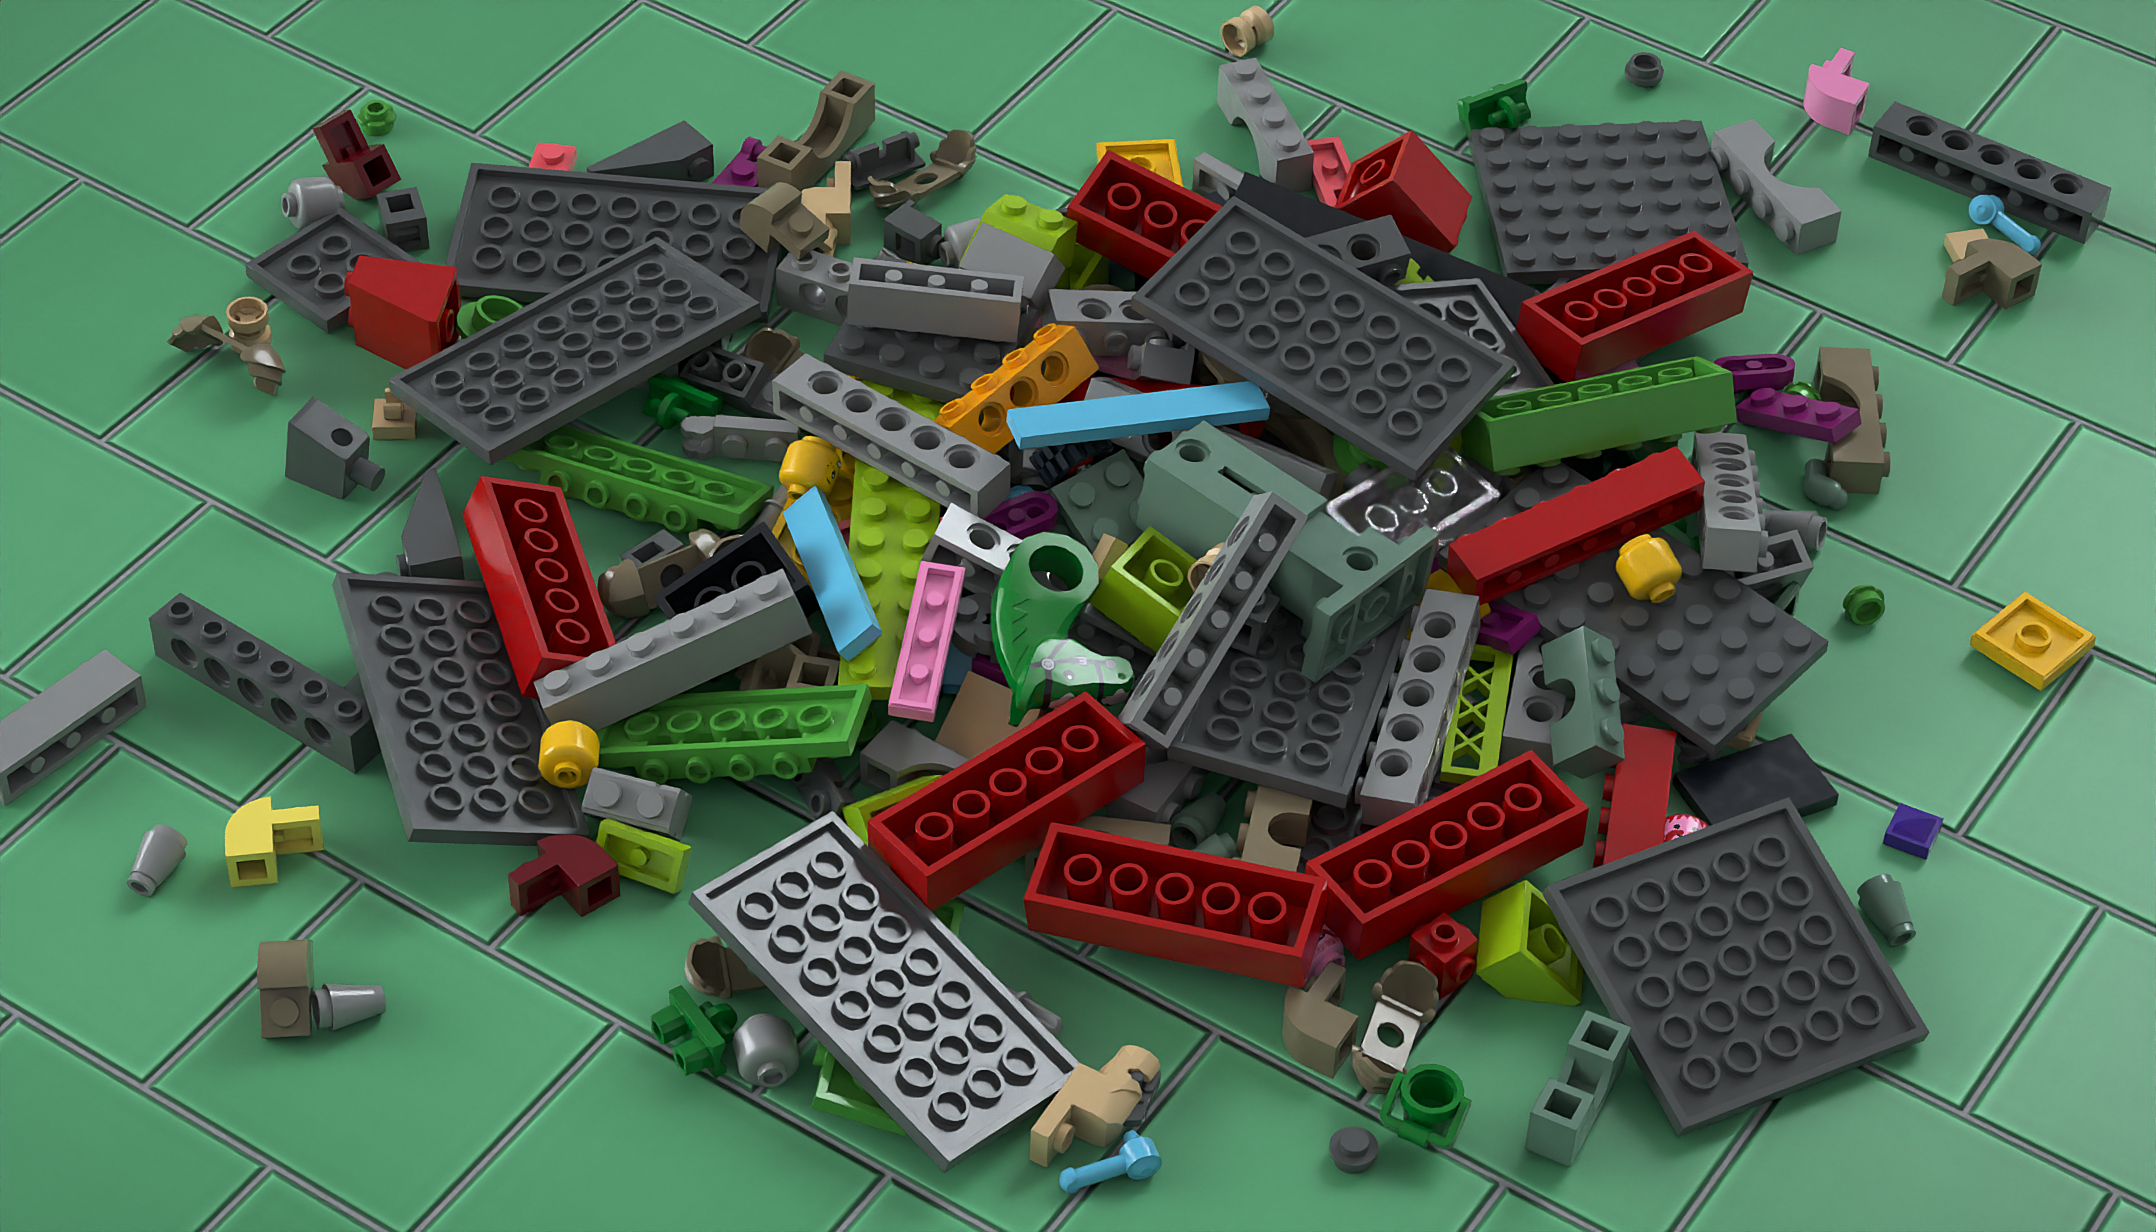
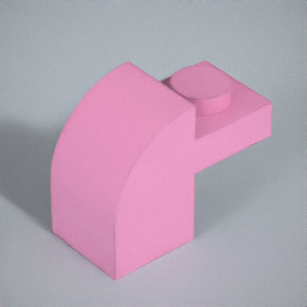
M1840 48L1832 61L1826 60L1823 67L1811 64L1803 105L1808 116L1818 124L1850 135L1864 114L1870 83L1851 77L1855 52Z

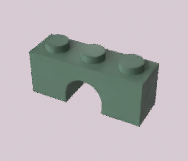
M1581 626L1542 645L1545 685L1575 700L1572 709L1564 718L1549 725L1553 765L1574 776L1585 779L1624 761V730L1620 718L1618 701L1620 692L1616 683L1615 650L1612 640L1585 626Z
M1586 1010L1568 1043L1566 1058L1558 1080L1548 1079L1530 1112L1525 1149L1571 1167L1625 1065L1631 1027Z

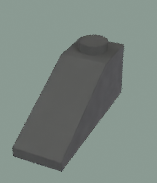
M684 120L587 167V173L701 182L714 175L713 144Z
M436 468L427 469L401 535L403 554L396 555L399 576L465 580L462 554Z

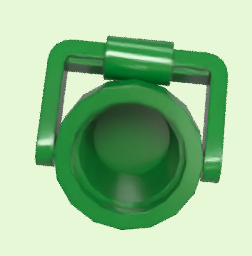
M1423 1064L1410 1069L1406 1074L1397 1072L1380 1111V1119L1386 1127L1398 1131V1137L1423 1147L1431 1144L1447 1150L1454 1146L1472 1100L1464 1097L1463 1082L1454 1071L1437 1064ZM1398 1096H1400L1403 1107V1120L1390 1116Z

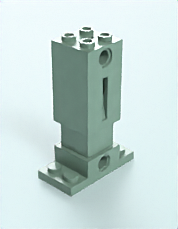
M1202 421L1189 431H1183L1177 436L1175 441L1160 451H1154L1147 458L1143 468L1145 473L1143 488L1137 501L1139 510L1136 526L1143 531L1152 526L1196 560L1204 557L1215 545L1226 542L1254 495L1273 491L1309 516L1267 587L1273 592L1274 596L1281 598L1280 605L1303 619L1301 635L1306 637L1307 640L1303 647L1305 657L1301 674L1316 683L1333 668L1359 650V648L1371 641L1372 638L1405 615L1411 608L1422 602L1440 535L1430 527L1423 526L1413 535L1404 536L1397 544L1371 527L1357 535L1325 514L1328 502L1326 498L1205 421Z

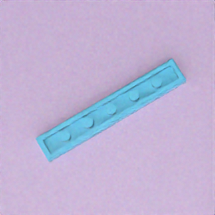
M1251 381L1008 409L1006 422L1018 448L1029 449L1192 429L1202 421L1212 426L1268 420L1270 406L1259 386Z
M815 485L782 513L836 649L842 657L849 661L881 636L882 630L826 495Z

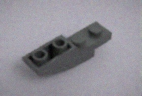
M710 345L692 354L679 375L680 378L687 380L689 385L705 393L712 391L722 395L723 403L754 418L786 420L773 413L772 380L779 374L771 372L765 363Z

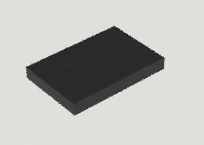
M1792 733L1674 773L1672 783L1694 814L1709 826L1788 797L1802 818L1836 806L1839 797L1837 791Z

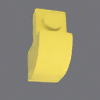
M271 796L260 798L238 809L228 821L225 829V856L231 888L278 883L277 855L324 850L318 805L273 810Z

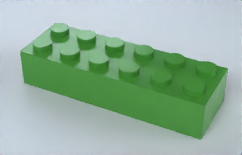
M1699 356L1492 397L1461 430L1463 453L1478 462L1479 465L1493 471L1496 475L1505 476L1519 473L1521 471L1520 467L1535 464L1537 467L1556 466L1561 463V458L1575 455L1576 458L1580 459L1595 458L1602 454L1601 450L1616 447L1617 450L1638 449L1642 447L1643 441L1656 439L1658 442H1673L1680 440L1682 433L1696 431L1699 434L1716 433L1722 430V425L1737 422L1733 376L1731 371Z

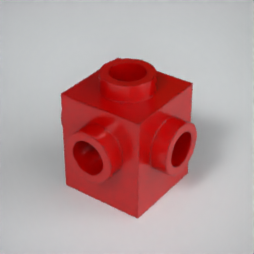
M1444 912L1430 923L1424 922L1413 931L1409 939L1408 961L1422 964L1437 977L1438 986L1436 990L1439 993V1000L1473 977L1476 968L1475 960L1478 939L1469 928L1463 924H1458Z

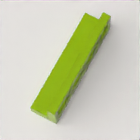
M1475 644L1471 660L1494 662V666L1478 674L1468 665L1465 675L1467 681H1463L1446 736L1440 781L1464 784L1498 767L1513 655L1495 650L1490 646ZM1478 689L1487 700L1473 706L1463 696ZM1473 721L1483 732L1468 739L1458 728ZM1468 754L1479 764V769L1451 766L1452 761Z

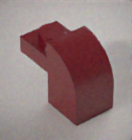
M351 109L343 110L312 128L328 162L322 165L325 172L336 186L339 185L342 191L352 198H371L401 180L385 145L367 144Z
M559 834L537 841L538 858L520 865L516 870L508 874L511 906L521 916L559 895L581 917L621 896L618 864L597 843L579 835Z

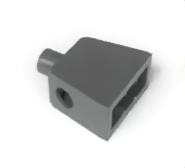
M314 397L288 422L285 477L337 499H344L358 484L371 491H375L384 479L385 469L368 460L370 445L368 434Z

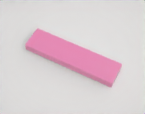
M921 561L888 704V715L934 722L964 585L965 567Z

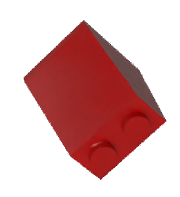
M1411 130L1352 162L1335 208L1366 221L1392 215L1401 235L1449 254L1458 244L1457 238L1462 224L1467 219L1466 213L1472 196Z
M359 255L353 272H347L344 282L345 296L350 297L351 301L348 325L350 328H354L357 346L407 370L459 342L461 336L456 331L455 325L456 315L461 309L457 267Z

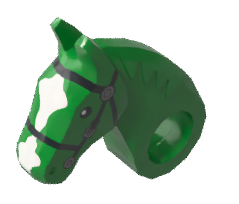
M1041 532L1024 538L1015 549L992 597V640L997 660L1008 685L1013 691L1008 725L1013 727L1019 726L1029 710L1042 709L1051 712L1085 691L1102 706L1122 703L1134 686L1135 675L1128 660L1117 656H1101L1068 636V632L1086 611L1099 584L1098 564L1088 549L1065 534ZM1044 571L1054 574L1064 581L1069 591L1057 592L1047 589L1035 580L1031 572Z

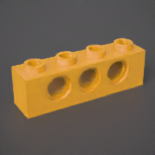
M1051 323L1036 331L1033 335L1034 340L1026 347L1016 349L1006 355L1002 360L1003 365L996 371L976 379L971 385L972 390L965 396L945 404L939 411L940 416L933 422L995 454L1014 439L1006 422L1008 409L1057 404L1100 368L1075 326ZM1045 360L1046 370L1044 375H1042L1041 365ZM1014 385L1015 395L1013 400L1011 401L1010 390L1011 387ZM983 410L984 420L982 425L980 426L978 418L980 412Z

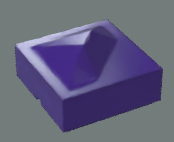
M1900 803L1885 832L1883 844L1927 859L1941 830L1944 818Z

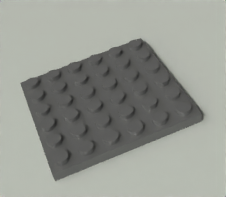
M1680 120L1678 122L1656 123L1643 121L1629 124L1602 123L1600 125L1565 124L1550 127L1524 126L1513 130L1487 127L1469 130L1468 143L1502 273L1507 278L1524 285L1554 284L1559 278H1571V282L1692 231H1696L1748 268L1749 262L1715 160L1709 154L1711 148L1702 121Z
M1789 797L1546 886L1542 894L1612 1020L1631 1027L1628 1048L1678 1137L1923 1042L1930 1033Z

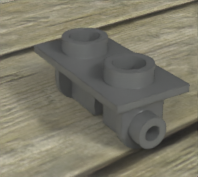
M903 131L898 135L883 139L882 150H879L876 142L855 150H848L847 155L842 157V161H851V186L854 190L868 187L869 181L867 178L871 175L879 180H888L925 167L926 163L915 151V148L920 146L917 134L915 132Z
M817 757L813 771L797 774L792 778V782L798 789L815 820L834 811L847 825L842 808L857 802L848 787H842L845 781L836 768L833 758Z

